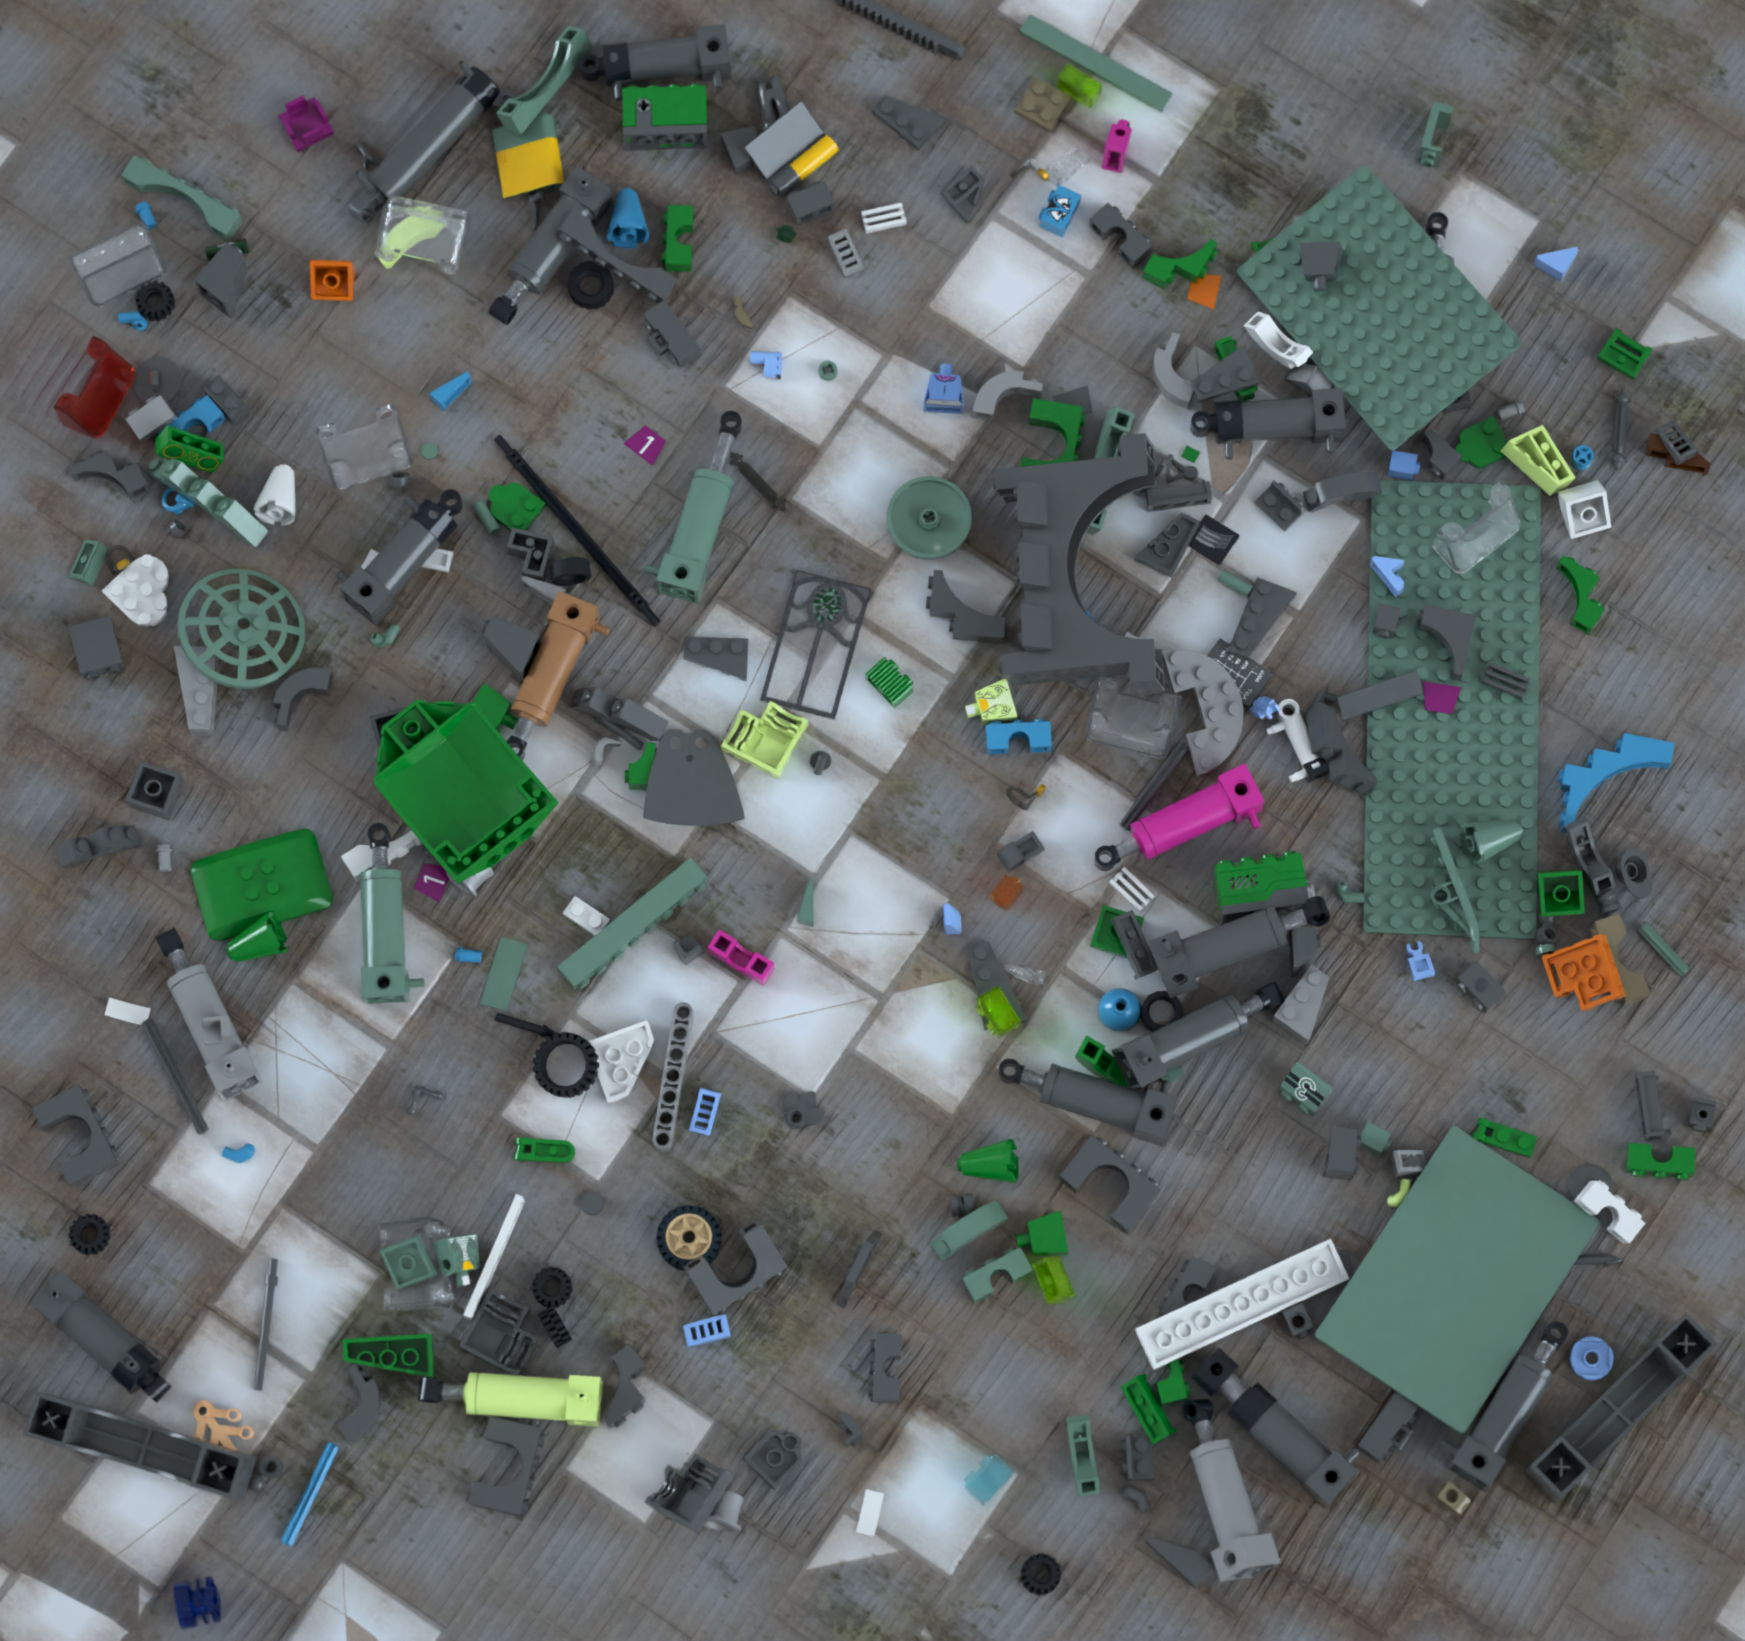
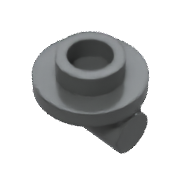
M816 751L810 756V765L814 768V774L822 775L823 770H826L831 765V757L827 752Z

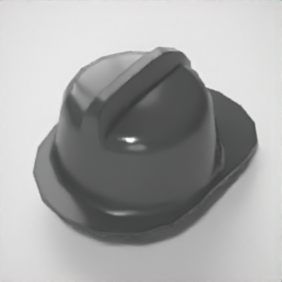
M1638 849L1626 850L1616 866L1617 878L1626 885V888L1632 895L1641 899L1647 898L1653 889L1647 858Z

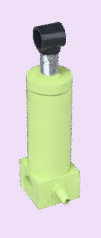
M470 1372L468 1382L465 1385H450L436 1378H420L418 1401L440 1403L443 1399L463 1400L464 1404H466V1414L567 1421L568 1425L600 1427L603 1382L600 1377L569 1375V1379Z

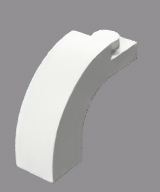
M1257 312L1244 325L1250 336L1265 352L1289 369H1292L1294 366L1299 367L1303 365L1313 353L1308 346L1289 339L1267 314Z

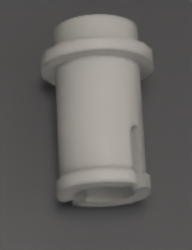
M1514 400V403L1496 408L1501 421L1515 415L1521 416L1525 412L1521 400Z
M158 845L155 850L158 853V872L172 871L171 852L173 850L170 849V845Z

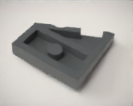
M971 165L944 188L940 194L959 216L968 223L985 180Z

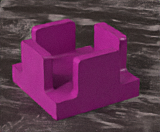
M301 96L285 104L287 111L278 115L297 152L334 134L326 113L315 97L306 101L304 96Z

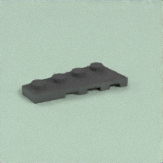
M1257 577L1227 653L1248 660L1280 615L1283 614L1290 602L1296 597L1297 592Z

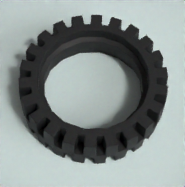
M561 1032L553 1034L552 1037H547L545 1042H541L539 1045L540 1049L535 1051L536 1058H533V1063L535 1064L533 1072L536 1074L534 1076L539 1082L538 1084L545 1091L558 1097L572 1098L590 1089L589 1086L595 1082V1076H598L597 1068H599V1063L597 1059L599 1058L598 1054L595 1053V1048L588 1040L577 1034ZM563 1044L577 1046L584 1054L586 1060L585 1071L582 1077L575 1084L569 1086H559L553 1083L546 1070V1063L550 1053L556 1047Z

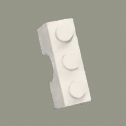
M1600 1180L1589 1181L1574 1202L1589 1215H1597L1602 1208H1608L1612 1213V1222L1606 1230L1622 1244H1630L1645 1225V1222L1641 1220L1642 1216L1636 1210H1630L1624 1205L1625 1201L1620 1196L1611 1194L1608 1191L1609 1187Z

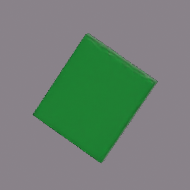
M1187 446L1181 457L1195 463L1200 452Z

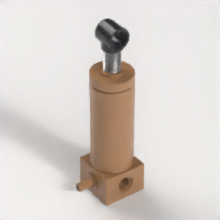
M558 591L547 616L548 628L510 710L520 720L513 735L506 742L511 748L516 747L519 749L517 755L522 761L525 758V749L528 744L527 739L531 734L534 725L547 727L584 643L589 645L595 631L606 636L610 632L609 627L599 624L601 618L598 606Z

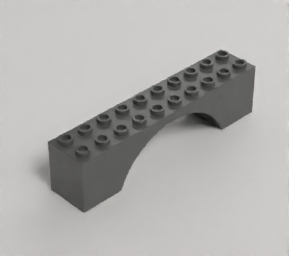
M1685 1313L1523 1473L1554 1505L1557 1504L1718 1344Z
M36 1392L23 1433L24 1436L123 1463L168 1477L191 1487L238 1500L245 1499L257 1460L256 1456L40 1392Z

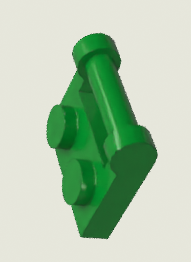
M1616 328L1597 359L1634 380L1653 349L1639 344ZM1616 341H1619V342L1623 343L1624 345L1628 346L1629 348H1631V349L1635 350L1636 352L1640 353L1641 356H1640V357L1636 356L1635 354H1633V353H1631L1630 351L1624 349L1623 347L1619 346V345L1616 344L1615 342H1616Z

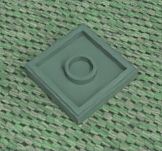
M420 1234L379 1250L397 1290L437 1275Z

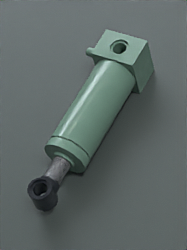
M375 823L369 827L367 833L370 840V849H372L373 867L360 873L364 968H361L362 999L366 1004L409 1002L410 988L424 987L425 982L423 978L409 979L408 971L405 967L401 871L388 868L387 851L391 835L386 825ZM383 831L385 836L381 840L374 839L375 832ZM390 982L388 987L381 988L382 983Z

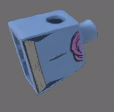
M941 364L940 374L933 373L930 375L923 412L963 414L964 402L960 375H952L953 366L951 364Z

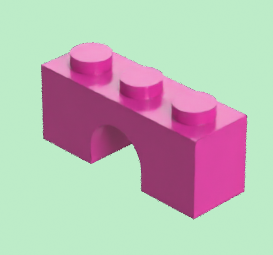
M718 930L708 946L709 954L762 986L765 985L775 969L774 962L757 952L752 953L746 950L736 939L721 930Z

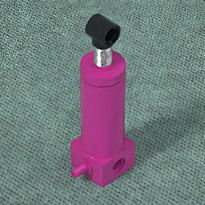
M1244 763L1219 775L1217 783L1130 824L1132 838L1122 841L1117 845L1112 844L1099 847L1095 852V866L1101 871H1110L1115 864L1121 862V859L1137 851L1142 853L1148 861L1231 820L1237 824L1248 818L1253 829L1259 828L1261 824L1256 814L1262 812L1264 799L1246 764ZM1106 854L1111 857V861L1104 863L1099 857Z

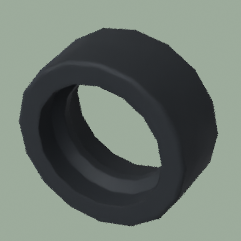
M563 558L550 565L551 579L555 585H577L591 578L590 564L586 558Z
M1156 991L1150 994L1144 1000L1141 1008V1019L1145 1027L1151 1032L1180 1019L1183 1014L1179 999L1176 996L1170 998L1167 991ZM1158 1000L1168 1001L1174 1008L1173 1019L1165 1025L1154 1023L1149 1016L1150 1006Z

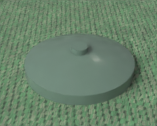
M924 476L908 481L895 492L887 510V526L892 540L903 552L918 559L935 560L954 553L965 542L971 528L972 514L967 497L954 483L940 477Z

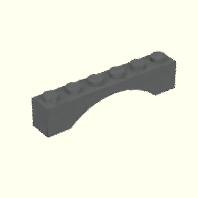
M575 209L568 212L556 231L562 241L575 245L577 251L581 254L590 255L594 258V262L601 267L606 266L612 270V275L618 279H625L629 282L628 285L636 291L641 290L654 303H660L665 300L677 281L676 278L661 268L636 267L616 258L598 239L591 220Z

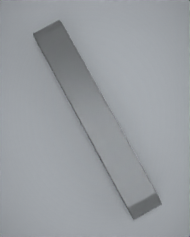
M686 1002L678 1003L673 1010L653 1132V1144L659 1152L669 1151L674 1141L694 1019L693 1009ZM688 1010L690 1014L687 1018H680L678 1012ZM682 1030L686 1033L683 1039H676L674 1037L677 1031ZM674 1052H681L683 1054L682 1058L678 1061L671 1059V1055ZM670 1073H677L679 1075V1079L675 1082L669 1081L667 1077ZM667 1094H674L676 1096L672 1103L664 1101V1097ZM670 1115L672 1121L669 1124H663L660 1122L661 1117ZM661 1136H666L669 1141L666 1145L661 1146L657 1143V1139Z

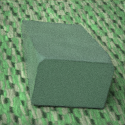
M812 878L808 879L797 916L799 924L814 927Z

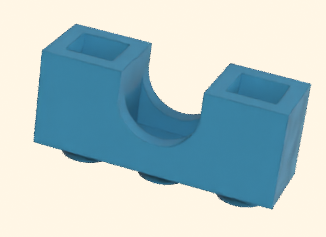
M206 395L204 398L197 399L190 409L177 415L178 419L169 424V426L187 432L190 427L201 425L210 433L226 419L223 412Z
M1035 719L1033 722L1024 723L1023 720H1014L1011 723L1005 724L1002 721H992L990 724H986L987 755L1008 754L1009 742L1015 737H1022L1028 741L1030 753L1051 752L1050 721L1045 722V719Z

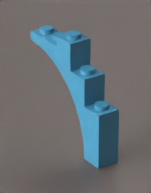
M1624 733L1621 739H1617L1615 752L1595 748L1592 755L1588 754L1586 767L1590 768L1565 764L1564 769L1559 770L1557 782L1561 783L1560 790L1568 791L1564 792L1562 804L1566 805L1565 811L1561 812L1558 825H1562L1561 832L1567 833L1566 825L1574 822L1581 803L1603 781L1618 773L1636 768L1655 767L1668 769L1672 762L1675 743Z

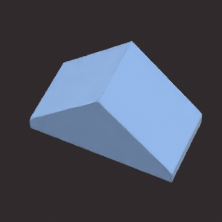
M1578 247L1537 255L1534 262L1535 267L1561 281L1575 260Z

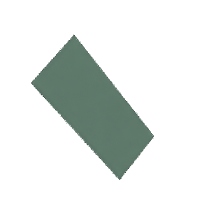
M503 937L500 938L480 1004L507 1011L528 944Z

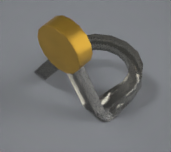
M1033 159L1023 163L1010 175L1014 178L1028 165L1037 172L1042 180L1046 181L1049 179L1048 174L1039 168Z
M121 545L111 547L106 553V562L113 575L119 573L135 561L130 551ZM115 550H122L126 553L128 559L117 563L116 569L110 561V555Z
M1041 784L1034 793L1028 795L1021 788L1012 785L1006 790V794L1016 806L1022 810H1027L1036 797L1039 798L1043 794L1046 786ZM1012 790L1017 791L1021 795H1023V797L1030 799L1027 804H1024L1023 802L1016 799L1012 793Z

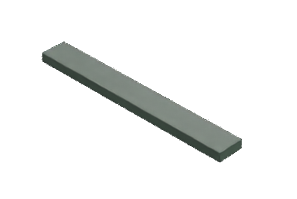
M1031 14L1019 30V34L1160 112L1164 110L1172 97V92Z

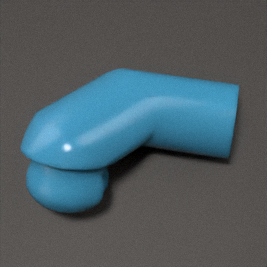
M118 313L119 323H131L138 331L146 329L147 321L140 313Z
M249 1143L238 1150L226 1146L222 1152V1157L236 1163H243L253 1157L255 1147Z

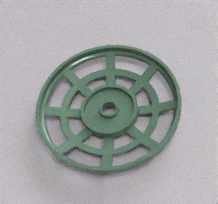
M227 569L206 576L189 590L178 614V637L188 660L204 676L227 687L254 689L276 682L294 667L304 646L305 623L295 598L278 581L257 571ZM239 574V584L226 585L216 591L206 584L219 576ZM248 575L267 581L279 589V591L271 595L259 587L249 585ZM200 589L209 597L203 603L199 617L186 618L189 602ZM239 590L240 600L229 603L221 596L225 592ZM248 591L258 593L265 597L266 600L260 605L249 601ZM284 597H287L292 603L299 620V627L287 625L285 612L278 603ZM213 601L223 608L219 617H206L207 610ZM274 606L279 614L281 623L269 622L265 611ZM245 621L248 623L249 628L241 629L237 622ZM185 626H199L201 638L208 648L199 657L195 654L188 641ZM206 626H217L220 638L216 642L212 643ZM269 630L281 632L274 648L265 640ZM287 633L297 635L299 640L296 650L290 660L284 664L278 653L285 643ZM226 644L238 649V659L226 655L220 649ZM258 646L266 653L259 658L247 659V650ZM215 655L228 664L238 666L237 679L219 674L205 663ZM269 660L278 669L275 673L262 678L246 679L247 667L261 665Z

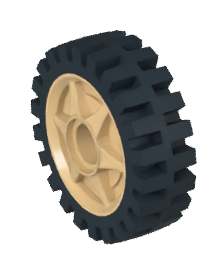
M678 1206L676 1209L669 1211L662 1218L658 1226L657 1246L664 1260L669 1265L675 1267V1269L684 1270L683 1266L700 1255L703 1256L708 1264H711L721 1248L722 1234L717 1220L706 1209L699 1206ZM692 1233L695 1235V1240L692 1243H686L683 1241L684 1235Z

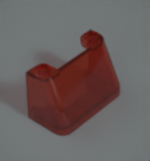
M93 336L87 346V353L97 363L79 396L71 393L61 395L53 408L64 426L90 438L97 439L106 433L135 380L136 372L133 366L102 339Z

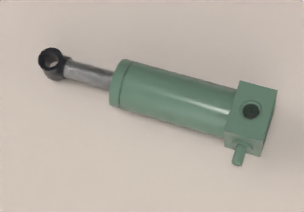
M727 411L721 416L719 438L709 469H696L669 554H664L660 568L651 565L645 566V573L657 576V589L660 594L696 604L700 602L707 580L706 567L733 486V480L724 475V470L733 442L742 430L741 417L735 411ZM729 421L736 422V425L734 427H728L726 426V423Z

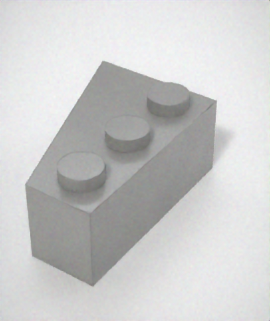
M1311 964L1275 1013L1272 1022L1306 1046H1308L1329 976Z

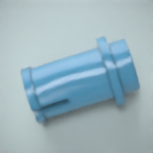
M141 202L136 205L135 212L139 214L145 230L156 227L157 222L150 210L151 205L147 202Z
M463 946L456 948L455 961H459V963L464 961L481 964L482 950L463 949Z

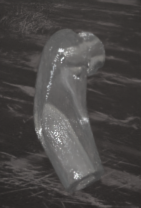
M1012 963L1006 964L1004 969L1005 974L1017 977L1030 984L1042 986L1045 983L1046 973L1042 970L1035 972L1026 965Z

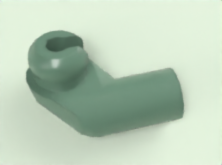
M391 623L385 634L374 633L370 640L378 648L391 645L401 628Z
M1342 880L1336 883L1335 892L1343 902L1364 903V892H1352L1348 888L1347 882Z

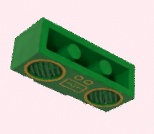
M169 425L155 439L156 455H159L161 458H168L169 461L172 458L181 461L188 468L193 466L200 471L213 473L224 461V447L222 443Z

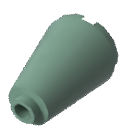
M1515 820L1467 822L1460 827L1464 828L1463 832L1460 833V841L1465 855H1470L1473 859L1470 862L1477 865L1519 841L1523 830L1520 823H1517Z

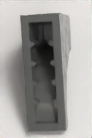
M1426 604L1424 610L1419 611L1417 622L1421 623L1419 630L1433 635L1445 646L1452 662V680L1460 681L1476 616Z

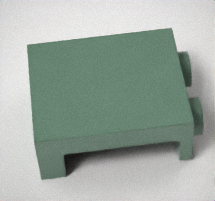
M1433 101L1417 162L1421 163V165L1437 167L1442 148L1431 145V140L1435 127L1448 129L1453 106Z

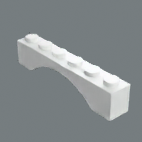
M412 830L399 839L389 842L387 851L388 865H390V861L394 858L405 856L411 847L422 845V842ZM358 845L341 856L356 882L360 881L361 872L370 870L373 867L370 845Z

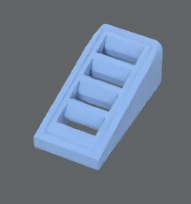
M944 904V934H960L962 926L959 911L950 904Z
M700 1088L689 1127L690 1131L710 1136L721 1092ZM703 1095L715 1098V1101L711 1102L708 1100L702 1099ZM704 1104L713 1107L712 1111L700 1108V1105ZM698 1112L710 1115V1119L699 1117ZM696 1121L708 1124V1127L698 1126L695 1123Z
M726 1314L683 1325L688 1347L731 1337ZM718 1322H721L722 1333H718L716 1324ZM710 1324H712L714 1335L711 1336L708 1329ZM701 1326L704 1327L706 1335L704 1338H701L699 1329ZM692 1328H695L697 1340L692 1338Z

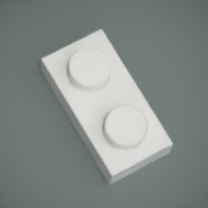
M574 896L563 912L565 917L593 936L611 922L609 918L576 896Z

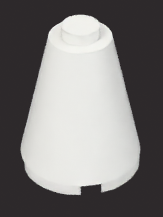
M281 464L274 467L254 505L255 516L261 521L273 525L274 521L281 522V525H289L294 522L296 516L295 474L290 466Z

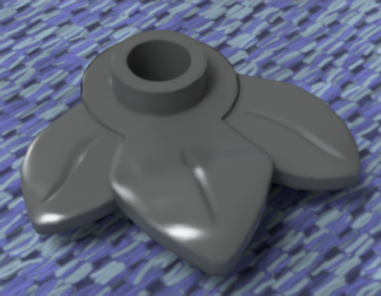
M790 1091L784 1098L783 1106L787 1112L785 1121L791 1129L797 1130L805 1125H816L825 1116L826 1112L824 1110L815 1108L816 1095L814 1091L806 1092L799 1097ZM797 1115L800 1117V1121L793 1122L792 1117Z

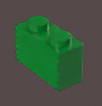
M883 657L865 674V678L896 708L912 694L913 681L906 674L901 675L898 672L899 667L892 659L888 661Z

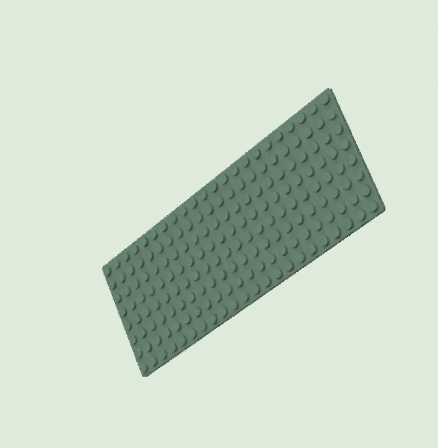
M1379 480L1382 493L1371 498L1370 561L1374 556L1404 560L1403 566L1394 573L1402 578L1404 589L1395 598L1370 566L1368 687L1417 670L1423 694L1367 713L1366 769L1376 776L1377 784L1368 790L1365 796L1363 931L1366 933L1468 937L1461 926L1455 923L1444 910L1433 905L1431 893L1435 887L1450 882L1446 868L1441 869L1438 857L1441 856L1438 849L1434 850L1430 840L1433 837L1432 830L1441 827L1479 925V937L1532 940L1536 937L1541 488L1538 486ZM1380 603L1400 608L1393 638L1384 639L1372 633ZM1426 604L1476 616L1460 681L1452 680V662L1445 646L1433 635L1419 630L1421 624L1417 622L1419 611L1424 610ZM1490 662L1530 678L1522 700L1482 684ZM1492 670V672H1494V673H1497V674L1502 675V676H1504V677H1507V678H1509V679H1511V680H1514V681H1516V682H1519V683H1521V684H1524L1523 682H1520V681H1518V680H1516V679H1513V678H1511V677H1508V676H1506V675H1503V674H1501V673H1498V672ZM1490 676L1488 678L1492 681L1500 683L1519 692L1521 691V689L1517 687H1514L1510 684H1506ZM1424 682L1461 687L1452 714L1425 710ZM1497 820H1515L1517 823H1520L1523 830L1520 840L1484 862L1474 865L1470 862L1473 860L1471 856L1465 855L1460 841V833L1464 829L1460 828L1462 824ZM1441 892L1436 894L1435 899L1443 902L1447 899V895Z

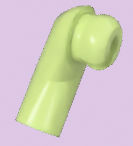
M1400 1180V1191L1394 1196L1390 1195L1387 1202L1390 1207H1399L1411 1189V1180Z

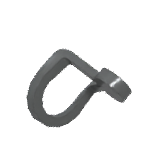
M1173 454L1168 455L1166 463V479L1168 483H1172L1184 476L1188 480L1197 478L1198 470L1196 467L1188 466L1185 468L1174 459ZM1171 462L1183 472L1172 477L1170 473Z

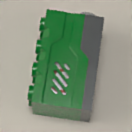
M1295 851L1284 852L1283 857L1265 854L1261 856V860H1253V857H1244L1238 863H1232L1231 860H1222L1218 862L1219 864H1215L1213 879L1220 924H1225L1263 909L1266 910V908L1273 905L1277 914L1284 916L1302 909L1305 901L1315 896L1313 884L1305 879L1302 855Z

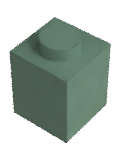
M1367 1122L1361 1134L1360 1147L1380 1157L1382 1151L1387 1153L1392 1143L1389 1140L1391 1133Z

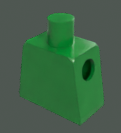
M483 683L473 702L476 703L498 732H500L503 725L514 730L519 722V718L510 714L512 704L487 684Z
M1061 1211L1027 1222L1028 1233L1016 1235L1017 1247L1030 1246L1033 1256L1068 1255Z

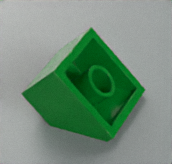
M1581 869L1537 871L1541 917L1585 914Z

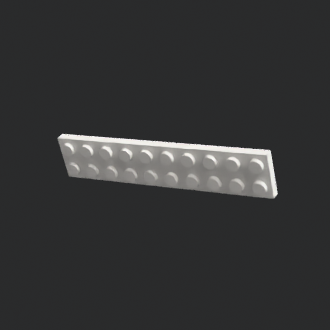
M1329 1239L1136 1328L1135 1331L1152 1368L1156 1369L1348 1280L1349 1277L1332 1240Z

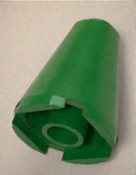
M272 912L265 914L228 942L226 953L230 960L242 962L283 954L289 951V945L285 947L284 941L287 940L285 931L279 921L274 923L271 917L274 915Z
M1007 1139L961 1154V1158L957 1160L958 1171H962L964 1176L1016 1183V1179L1019 1177L1018 1156H1015L1013 1150H1017L1014 1139Z

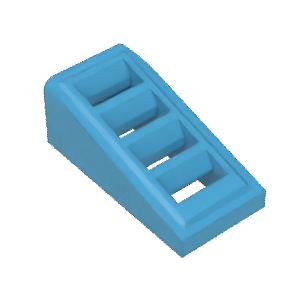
M465 372L430 393L431 400L440 409L445 410L472 383L470 374Z

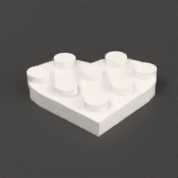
M148 554L143 555L126 567L102 592L136 625L156 626L167 615L168 601L163 592L168 586V569L158 558Z

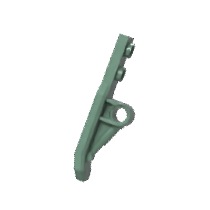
M1440 827L1432 830L1433 837L1430 840L1434 850L1438 849L1441 856L1438 857L1441 869L1446 868L1450 882L1439 885L1432 890V903L1435 907L1444 910L1455 923L1461 926L1466 935L1471 937V953L1477 954L1479 953V925ZM1445 893L1447 899L1439 902L1435 899L1436 894Z

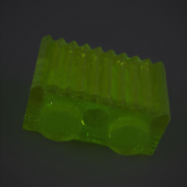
M1069 63L1066 64L1058 75L1057 89L1060 88L1061 91L1078 99V102L1085 103V106L1092 108L1102 93L1103 84Z
M999 985L976 998L977 1005L975 1009L980 1017L985 1016L988 1021L986 1026L992 1036L996 1034L999 1039L1021 1026V1020Z
M1047 1256L1032 1264L1033 1271L1036 1272L1035 1276L1039 1280L1040 1288L1044 1292L1043 1296L1047 1300L1046 1304H1063L1076 1297L1060 1256Z

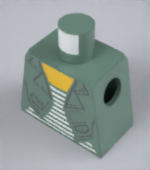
M477 1234L445 1238L432 1242L442 1274L444 1276L455 1274L457 1287L469 1285L468 1272L477 1270L480 1267Z

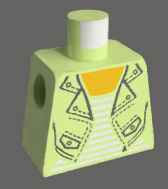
M1007 679L1000 680L976 691V703L965 706L967 717L971 718L980 715L982 725L990 724L992 721H1002L1005 724L1017 720V713Z

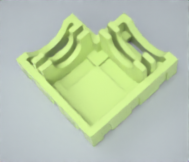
M772 701L768 704L761 719L741 709L730 734L723 741L721 749L726 753L734 755L737 759L749 763L753 767L779 779L783 767L786 766L793 749L796 748L802 733L808 726V720L788 713ZM776 714H779V715H781V716H783V717H785V718H787V719H789V720H791V721H793V722H795V723H797V724L795 725V724H793V723H790V722H788V721H786V720H784V719H782V718L776 716ZM743 724L744 726L734 744L731 743L740 725Z

